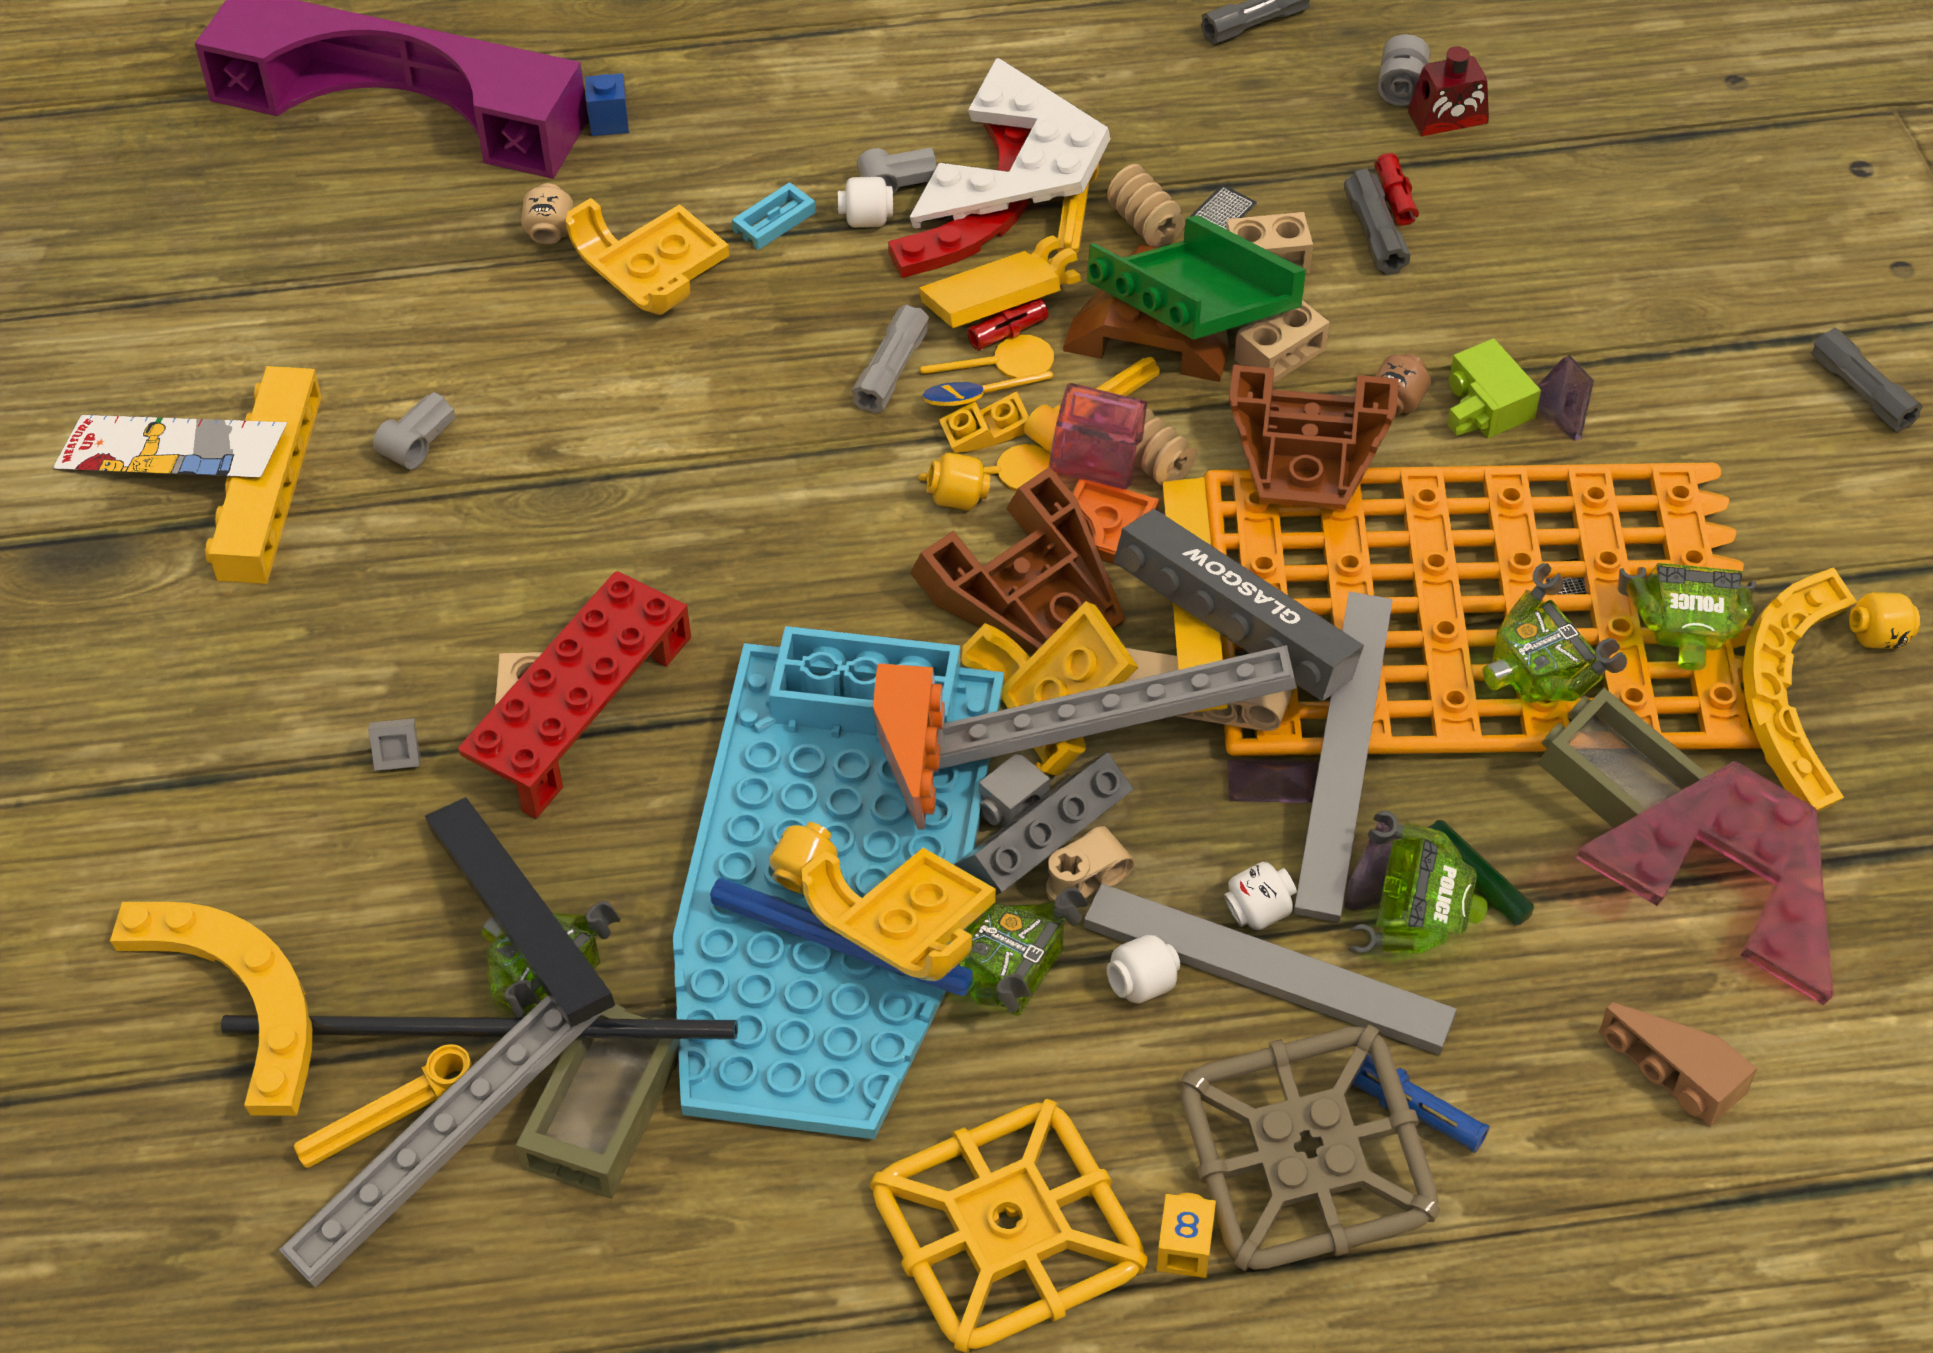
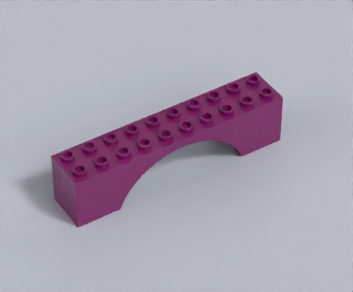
M226 0L195 42L209 99L212 102L279 116L304 101L342 90L393 88L412 91L434 98L461 114L470 123L480 140L484 163L552 179L555 178L589 120L581 62L299 0Z

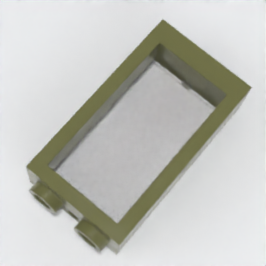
M1603 688L1592 700L1587 696H1583L1567 715L1572 719L1571 723L1566 728L1558 723L1542 741L1547 750L1537 764L1665 871L1729 799L1732 793L1607 689ZM1696 805L1693 811L1683 820L1687 813Z
M615 1004L612 1008L604 1011L597 1019L648 1018L629 1013L625 1008ZM576 1038L564 1049L516 1144L522 1169L612 1199L679 1061L680 1039Z

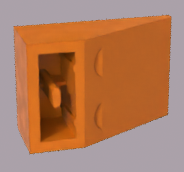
M878 663L873 710L879 742L917 829L924 830L926 814L934 815L936 787H933L934 772L939 771L941 747L938 744V729H943L945 702H942L943 686L942 684H935L933 667Z

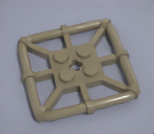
M1369 1024L1366 1028L1361 1026L1346 1027L1284 1043L1280 1039L1269 1042V1048L1207 1063L1194 1069L1192 1072L1186 1071L1179 1082L1182 1087V1105L1200 1165L1197 1167L1198 1176L1201 1182H1206L1211 1200L1216 1201L1215 1215L1224 1245L1230 1256L1235 1259L1234 1266L1246 1272L1248 1268L1254 1270L1269 1269L1329 1252H1334L1335 1256L1349 1253L1348 1247L1413 1231L1427 1222H1434L1441 1210L1437 1205L1436 1185L1416 1126L1419 1125L1416 1111L1409 1108L1390 1049L1384 1039L1379 1036V1029ZM1357 1046L1333 1089L1302 1097L1299 1096L1289 1065L1290 1062ZM1370 1053L1391 1116L1354 1126L1345 1096ZM1275 1067L1285 1101L1254 1109L1210 1085V1083ZM1202 1101L1247 1124L1256 1152L1226 1160L1219 1159ZM1398 1134L1417 1195L1371 1172L1368 1169L1360 1143ZM1309 1136L1312 1140L1319 1141L1321 1146L1316 1149L1315 1158L1308 1159L1305 1152L1295 1151L1294 1146L1300 1144L1301 1137ZM1262 1169L1271 1199L1245 1242L1225 1178ZM1363 1187L1406 1211L1343 1228L1331 1195ZM1317 1199L1327 1232L1260 1249L1283 1207Z

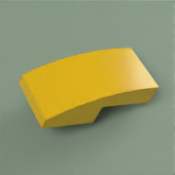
M1016 391L981 410L976 401L939 419L954 453L995 446L1024 435V427L1029 414Z

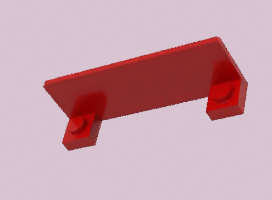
M614 572L459 746L460 755L516 784L522 812L537 819L563 789L558 762L560 758L650 654L653 661L667 667L691 639L687 605L621 572Z

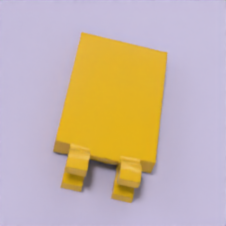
M1052 235L1042 239L1036 245L1032 254L1023 251L919 287L921 302L949 326L955 328L1061 291L1060 285L1062 284L1070 285L1081 282L1080 274L1074 269L1065 272V267L1068 263L1078 260L1077 253L1071 248H1067L1048 259V255L1052 250L1061 247L1060 240Z

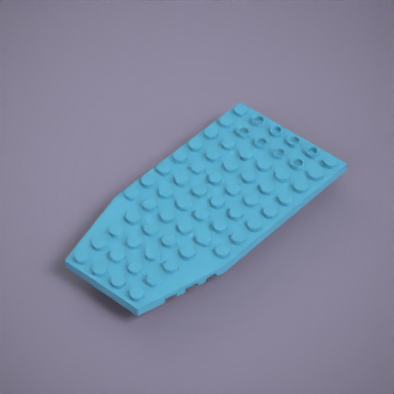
M785 626L780 647L744 643L673 932L677 1019L737 1020L738 1036L736 1040L680 1039L678 1056L682 1115L875 1140L947 991L714 905L711 902L710 893L716 880L724 878L811 910L804 894L794 893L773 879L774 871L769 863L770 855L784 830L792 825L806 826L808 822L817 823L832 834L830 841L838 850L842 876L848 886L861 898L922 848L929 850L954 865L976 847L981 818V805L979 803L982 802V795L979 793V782L988 775L991 757L942 769L939 767V771L934 772L933 787H936L934 815L926 814L925 829L918 830L879 742L873 710L877 664L933 667L935 684H942L943 686L942 702H945L944 723L999 711L1004 685V672L960 667V645Z

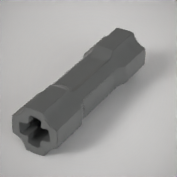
M1248 0L1237 5L1228 4L1202 14L1201 28L1204 36L1214 45L1238 36L1246 28L1275 17L1284 18L1310 8V0Z
M1368 169L1357 170L1344 182L1346 196L1363 227L1369 242V252L1376 269L1383 271L1386 275L1399 273L1404 266L1410 263V253L1407 245L1393 222L1385 203V193L1377 174L1370 173Z
M1834 327L1829 332L1823 333L1816 340L1811 354L1832 374L1842 377L1871 404L1872 410L1896 432L1910 427L1920 417L1923 405L1901 385L1891 382L1863 357L1860 348L1839 329Z

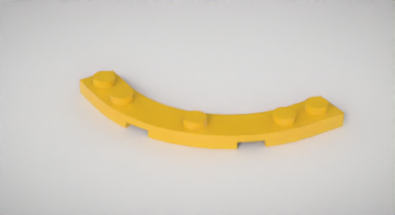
M1834 567L1792 584L1765 607L1751 629L1746 643L1743 662L1745 699L1756 737L1764 752L1766 762L1773 769L1804 819L1834 806L1844 798L1811 747L1800 723L1796 708L1788 704L1786 690L1792 685L1794 654L1791 652L1796 642L1802 638L1809 627L1845 613L1857 604V601Z
M122 902L110 939L116 951L180 952L202 957L212 962L217 960L228 967L246 986L254 1000L258 1014L259 1047L244 1106L250 1116H297L309 1070L313 1030L312 1022L308 1016L304 988L295 970L280 948L265 933L251 923L213 907L182 902Z

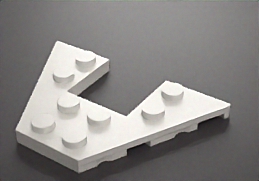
M996 58L968 109L971 121L1030 128L1032 130L1009 172L939 163L910 215L913 228H921L922 221L953 215L954 220H958L970 214L977 213L982 215L1008 209L1010 202L1032 198L1034 203L1050 200L1056 196L1066 197L1083 193L1111 139L1108 127L1003 60Z

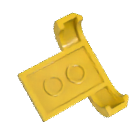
M592 198L567 212L566 227L568 235L582 259L636 306L653 314L662 315L688 299L690 295V280L730 256L729 244L680 204L619 241L607 228L602 216L601 207Z
M1087 601L1031 657L1009 636L986 623L963 645L961 655L962 664L971 669L1004 672L1001 699L1008 709L1123 683L1139 668L1096 605ZM1079 737L1035 747L1034 749L1042 763L1037 762L1035 766L1045 775H1061L1086 750L1084 738Z
M925 848L920 849L863 898L858 896L844 880L838 857L826 850L801 869L803 893L807 904L824 925L903 973L926 981L942 979L969 955L972 948V935L964 931V929L995 903L996 889Z

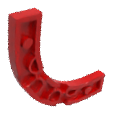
M982 122L997 151L999 159L998 171L1009 172L1032 129ZM1031 198L1010 202L1008 209L982 215L977 213L970 214L963 219L953 220L934 229L888 241V253L901 278L959 262L980 252L981 245L994 236L1002 237L1023 214Z

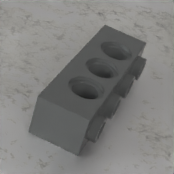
M1106 752L1083 764L954 865L994 887L996 895H998L1129 794L1134 788L1110 754Z

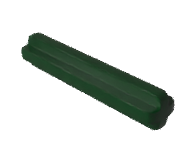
M1437 820L1427 828L1426 833L1435 836L1434 844L1438 847L1437 852L1513 924L1521 925L1531 917L1534 910L1533 903L1445 821Z

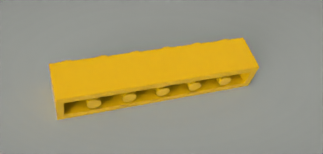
M266 366L262 382H257L255 386V405L252 413H247L245 421L287 422V425L261 477L227 476L224 505L217 508L215 534L213 538L207 540L205 549L206 561L212 564L217 581L268 583L322 398L315 369Z

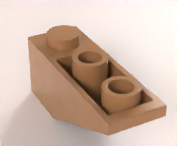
M1612 1002L1606 1008L1599 1033L1604 1036L1608 1045L1613 1050L1624 1053L1641 1068L1648 1080L1654 1084L1661 1085L1678 1100L1681 1107L1688 1114L1700 1118L1709 1127L1748 1093L1757 1068L1719 1036Z

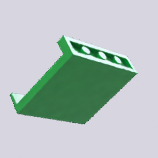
M1199 215L1186 218L1184 241L1122 258L1095 243L1089 244L1087 282L1193 340L1302 307L1306 269Z

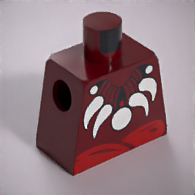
M1451 47L1447 50L1446 60L1427 63L1422 67L1408 108V113L1421 137L1488 124L1489 122L1488 83L1486 76L1476 58L1470 56L1469 51L1463 47Z

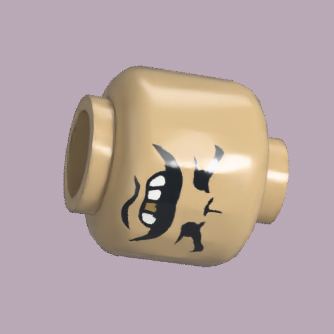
M550 183L541 184L539 187L529 190L524 195L521 226L525 233L532 240L540 244H555L560 239L568 235L566 217L567 212L573 209L572 198L560 187Z

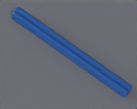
M718 878L710 893L711 902L719 907L959 996L966 995L971 987L973 972L969 968L957 965L947 975L937 981L915 978L903 973L831 930L811 910L724 878Z

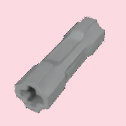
M906 304L897 309L869 366L862 371L851 390L854 396L852 401L861 410H868L876 414L885 409L896 388V382L913 351L919 347L929 329V316L921 308H914Z

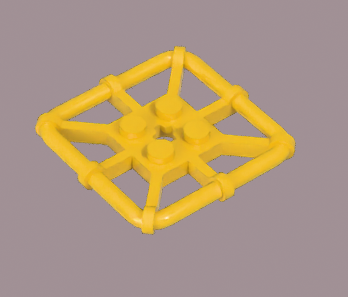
M1045 1099L1043 1103L1037 1102L1025 1105L970 1130H967L965 1127L952 1132L951 1138L898 1160L881 1172L874 1173L870 1183L876 1207L903 1256L901 1265L906 1275L914 1277L941 1331L950 1342L955 1344L954 1349L964 1353H968L970 1349L990 1346L1049 1318L1052 1322L1062 1319L1066 1316L1065 1311L1124 1285L1137 1274L1144 1273L1148 1262V1257L1144 1253L1137 1232L1110 1187L1112 1179L1108 1172L1098 1167L1071 1118L1058 1107V1102L1050 1099ZM1035 1123L1023 1158L991 1173L978 1147ZM1053 1127L1081 1177L1049 1190L1036 1165L1048 1132ZM957 1156H961L965 1159L976 1180L951 1191H945L907 1178ZM895 1197L945 1211L955 1233L920 1248ZM1083 1197H1093L1119 1243L1071 1229L1060 1208ZM1002 1212H1006L1009 1217L1018 1215L1021 1220L1016 1222V1227L1012 1229L1001 1228L997 1225L999 1223V1214ZM1068 1249L1116 1265L1057 1292L1040 1261ZM966 1250L979 1276L963 1319L960 1322L931 1266ZM1025 1268L1041 1300L976 1328L993 1282Z

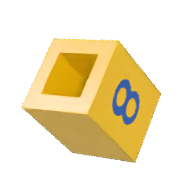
M1194 1193L1166 1194L1156 1271L1201 1278L1207 1277L1216 1201L1204 1199L1202 1196Z

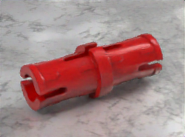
M1393 153L1383 154L1377 158L1379 162L1375 161L1374 167L1382 183L1385 201L1390 204L1396 224L1400 226L1410 225L1416 221L1415 217L1419 216V211L1411 196V182L1408 177L1403 175L1397 155Z
M1038 298L1012 309L998 312L995 317L967 329L969 341L975 350L980 351L984 347L1006 337L1014 339L1019 336L1020 331L1048 319L1046 305L1041 298ZM1019 318V320H1016V321H1014V322H1012V323H1010V324H1008V325H1006V326H1004V327H1002V328L996 329L997 327H1001V326L1005 325L1006 323H1008V322H1010V321H1013V320Z

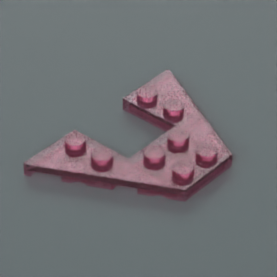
M1737 761L1731 762L1585 844L1576 854V859L1658 906L1668 892L1694 839L1700 840L1775 885L1740 956L1822 1005H1825L1832 998L1833 985L1816 808Z

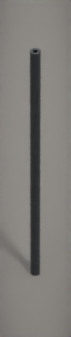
M224 1015L221 1020L222 1033L259 1035L258 1015ZM309 1016L312 1022V1035L504 1037L523 1019ZM596 1019L577 1038L736 1040L738 1036L737 1020Z

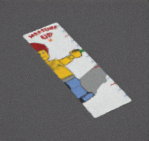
M82 415L53 468L261 477L287 422Z

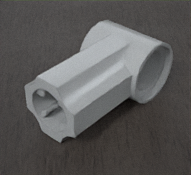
M932 147L889 155L883 149L873 148L862 153L857 160V168L861 177L883 178L886 186H892L893 195L898 190V187L929 182L937 168Z
M432 392L418 402L398 422L393 419L383 422L374 435L373 448L379 454L405 468L415 469L424 461L429 450V443L456 419L454 409L446 402L443 396Z

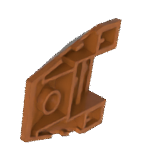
M1140 244L1131 255L1158 247ZM1101 289L1095 293L1073 318L1063 346L1064 352L1100 359L1103 358L1109 338L1182 352L1181 375L1217 382L1221 380L1229 355L1227 330L1193 340Z
M1233 365L1229 403L1259 502L1346 510L1396 416L1399 378L1357 375L1354 397L1273 390L1274 368Z

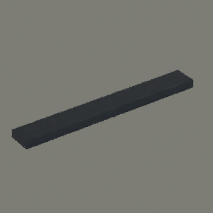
M467 797L426 815L428 827L569 1026L574 1027L615 1006L610 990Z

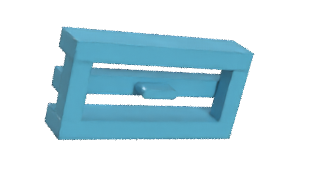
M789 182L733 218L732 229L736 234L742 232L743 239L747 242L752 240L753 247L759 250L815 214L816 204L812 198Z

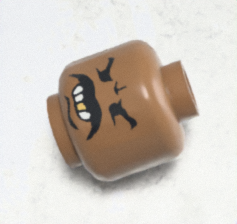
M1409 353L1390 355L1383 361L1375 374V377L1399 378L1396 416L1415 411L1431 384L1429 372L1425 369V363L1419 357Z

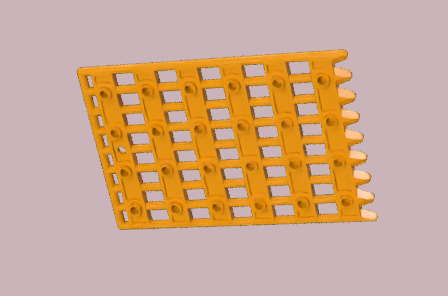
M1716 463L1368 467L1360 484H1399L1401 499H1362L1361 485L1359 484L1346 510L1260 503L1250 469L1209 470L1204 474L1211 546L1227 555L1226 550H1238L1240 565L1288 595L1286 582H1327L1328 598L1292 599L1317 615H1330L1331 624L1342 630L1349 591L1374 596L1373 581L1412 580L1414 597L1384 598L1393 599L1391 614H1417L1419 631H1388L1385 648H1421L1424 665L1383 666L1382 662L1368 754L1545 752L1547 748L1542 744V741L1558 723L1562 724L1565 728L1570 724L1567 715L1581 698H1565L1562 682L1565 678L1560 674L1563 671L1558 665L1557 669H1555L1554 661L1550 655L1539 650L1531 654V659L1544 655L1550 661L1549 664L1543 667L1548 673L1546 675L1551 676L1553 682H1556L1559 686L1558 688L1552 687L1553 690L1547 689L1549 692L1546 693L1542 688L1544 686L1539 685L1537 682L1539 678L1535 679L1533 677L1543 671L1540 669L1530 673L1528 671L1530 669L1525 668L1523 665L1525 661L1522 662L1517 658V655L1520 654L1517 649L1522 647L1520 645L1514 647V643L1509 641L1522 645L1534 641L1532 638L1521 639L1517 635L1515 628L1521 625L1517 624L1519 622L1537 625L1539 630L1540 624L1535 615L1536 611H1540L1546 629L1550 630L1547 634L1556 631L1557 628L1553 629L1552 619L1542 608L1548 602L1558 612H1590L1592 628H1576L1579 632L1578 637L1585 645H1596L1597 647L1602 640L1607 638L1616 640L1620 646L1619 650L1609 658H1612L1619 652H1623L1627 658L1625 669L1618 673H1611L1606 670L1593 680H1602L1603 688L1607 689L1679 750L1762 749L1753 726L1749 725L1748 719H1750L1745 699V691L1741 688V683H1744V657L1734 655L1733 651L1734 648L1746 645L1752 626L1727 621L1726 619L1727 614L1738 612L1737 607L1730 605L1724 599L1725 607L1723 613L1715 612L1714 609L1711 612L1699 613L1697 610L1698 599H1695V618L1699 619L1702 615L1710 613L1717 619V624L1721 629L1717 626L1715 635H1706L1700 633L1699 625H1694V636L1705 646L1700 643L1696 645V639L1692 638V643L1690 644L1682 643L1683 637L1680 638L1681 643H1677V641L1672 643L1683 644L1684 653H1700L1699 670H1685L1680 668L1681 661L1647 662L1644 647L1647 644H1671L1672 640L1682 635V619H1678L1679 627H1676L1674 635L1672 637L1667 636L1663 640V627H1641L1638 611L1675 610L1653 601V597L1656 596L1671 602V599H1673L1670 596L1671 593H1647L1650 601L1647 604H1641L1636 596H1625L1617 589L1620 568H1624L1628 575L1636 576L1638 567H1644L1646 569V577H1659L1657 566L1742 574L1744 567L1742 561L1712 554L1711 548L1734 542L1737 532L1732 527L1705 521L1704 516L1724 511L1728 508L1729 497L1698 489V484L1718 479L1721 476V468ZM1649 480L1652 495L1615 496L1613 481ZM1566 481L1568 496L1531 497L1529 482ZM1445 483H1483L1485 497L1447 498ZM1221 486H1232L1234 501H1222ZM1619 512H1656L1659 527L1621 528ZM1572 513L1574 528L1536 529L1534 514ZM1488 514L1490 530H1451L1449 515ZM1364 516H1404L1405 531H1366ZM1280 517H1319L1321 532L1281 533ZM1224 518H1235L1236 533H1225ZM1625 544H1662L1665 560H1628ZM1577 545L1580 561H1542L1539 546ZM1493 546L1495 562L1456 563L1454 547ZM1368 548H1408L1410 563L1370 564ZM1283 549H1323L1325 565H1284ZM1548 563L1552 568L1545 579L1554 578L1558 573L1562 578L1584 579L1586 594L1545 595L1523 622L1514 617V614L1536 586L1532 576L1533 571L1538 565ZM1498 579L1500 595L1461 596L1459 580ZM1697 582L1699 586L1714 587V584ZM1676 593V594H1678V603H1679V602H1683V600H1679V595H1680V594H1679V593ZM1712 597L1714 604L1719 603V598L1721 597ZM1681 608L1678 611L1676 610L1677 617H1682ZM1464 613H1503L1506 629L1466 630ZM1220 634L1223 660L1236 657L1235 651L1244 650ZM1569 640L1555 643L1556 645L1561 643L1562 646H1573ZM1469 647H1509L1511 664H1508V666L1519 677L1524 690L1522 691L1519 680L1512 673L1497 679L1494 672L1487 666L1489 664H1471ZM1595 662L1570 664L1581 675ZM1651 679H1690L1693 696L1654 697ZM1514 681L1517 699H1476L1474 682ZM1426 682L1428 700L1387 701L1385 683ZM1297 688L1293 689L1281 724L1277 729L1272 731L1254 729L1255 738L1243 739L1242 727L1224 724L1226 751L1231 756L1321 755L1324 737L1302 738L1300 719H1327L1330 701L1298 702ZM1658 714H1697L1700 732H1661ZM1479 717H1520L1522 734H1481ZM1390 718H1431L1433 736H1392ZM1610 733L1578 734L1569 743L1577 751H1630Z

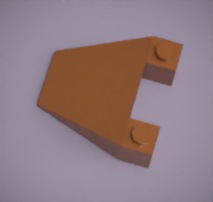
M1048 467L1018 487L1006 508L1028 535L1027 537L982 566L958 535L952 531L922 551L910 572L937 607L979 628L984 623L989 624L1009 636L1023 650L1032 654L1085 601L1096 605L1112 630L1125 621L1124 614L1077 498L1051 467Z

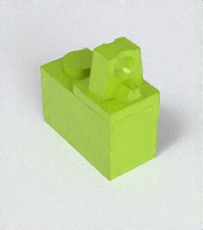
M1494 338L1453 355L1448 383L1452 392L1456 396L1461 397L1462 400L1460 404L1450 408L1447 426L1456 436L1480 429L1488 439L1535 419L1541 390Z

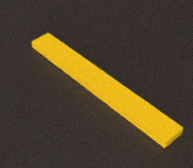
M1204 477L1163 481L1165 516L1211 545ZM1173 602L1178 670L1223 660L1220 633ZM1220 705L1194 712L1228 709V705Z

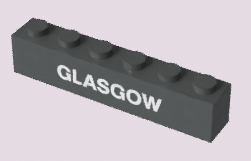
M1155 508L1122 528L1113 561L1115 564L1250 654L1287 645L1295 683L1319 700L1324 701L1353 679L1364 645Z

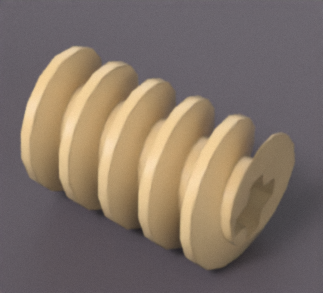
M1131 164L1123 168L1111 181L1107 192L1109 204L1117 210L1120 216L1126 219V222L1144 238L1147 244L1158 248L1165 246L1175 240L1185 226V218L1180 215V205L1171 200V196L1163 191L1162 187L1154 182L1153 178L1148 173H1145L1144 168L1139 164Z
M1132 399L1121 406L1109 424L1107 432L1109 444L1113 448L1119 449L1124 457L1131 459L1135 466L1142 468L1146 475L1153 477L1156 483L1163 486V481L1183 479L1192 468L1197 457V449H1187V438L1184 436L1176 437L1177 432L1173 427L1168 426L1165 428L1164 420L1158 417L1154 418L1152 410L1148 408L1142 409V403L1137 399Z

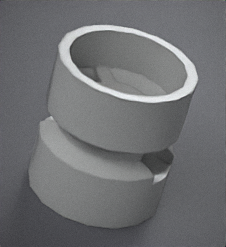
M1403 34L1389 39L1384 45L1377 89L1380 96L1386 102L1396 106L1410 105L1422 67L1430 63L1431 51L1429 45L1423 39L1415 35Z

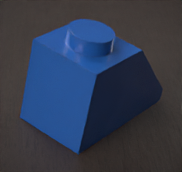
M623 73L586 76V100L591 136L629 133Z

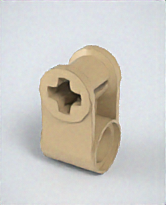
M1096 827L1080 839L1057 849L1051 854L1048 860V872L1051 876H1049L1046 882V895L1055 904V899L1062 890L1076 887L1085 899H1088L1097 894L1101 883L1112 887L1123 881L1133 870L1135 859L1107 827Z

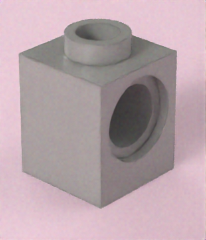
M1017 752L979 782V793L982 795V802L979 804L981 805L982 816L990 824L999 825L1002 828L1050 791V778L1022 754Z

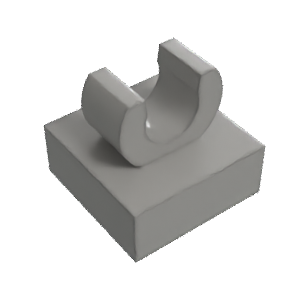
M415 718L371 722L369 724L368 731L374 771L420 766L421 757Z

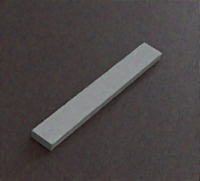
M1350 591L1348 594L1342 631L1363 644L1364 647L1353 679L1330 697L1293 914L1334 922L1340 921L1393 599Z
M1287 645L944 723L943 729H938V744L941 747L939 767L942 769L1296 689Z
M1101 883L1084 918L1085 929L1125 943L1144 935H1155L1163 940L1165 944H1170L1174 947L1180 962L1357 1026L1366 1028L1370 1024L1380 1030L1379 1034L1438 1055L1442 1052L1457 1009L1103 883Z
M547 995L279 1249L281 1253L316 1288L602 1013L574 1027H570Z

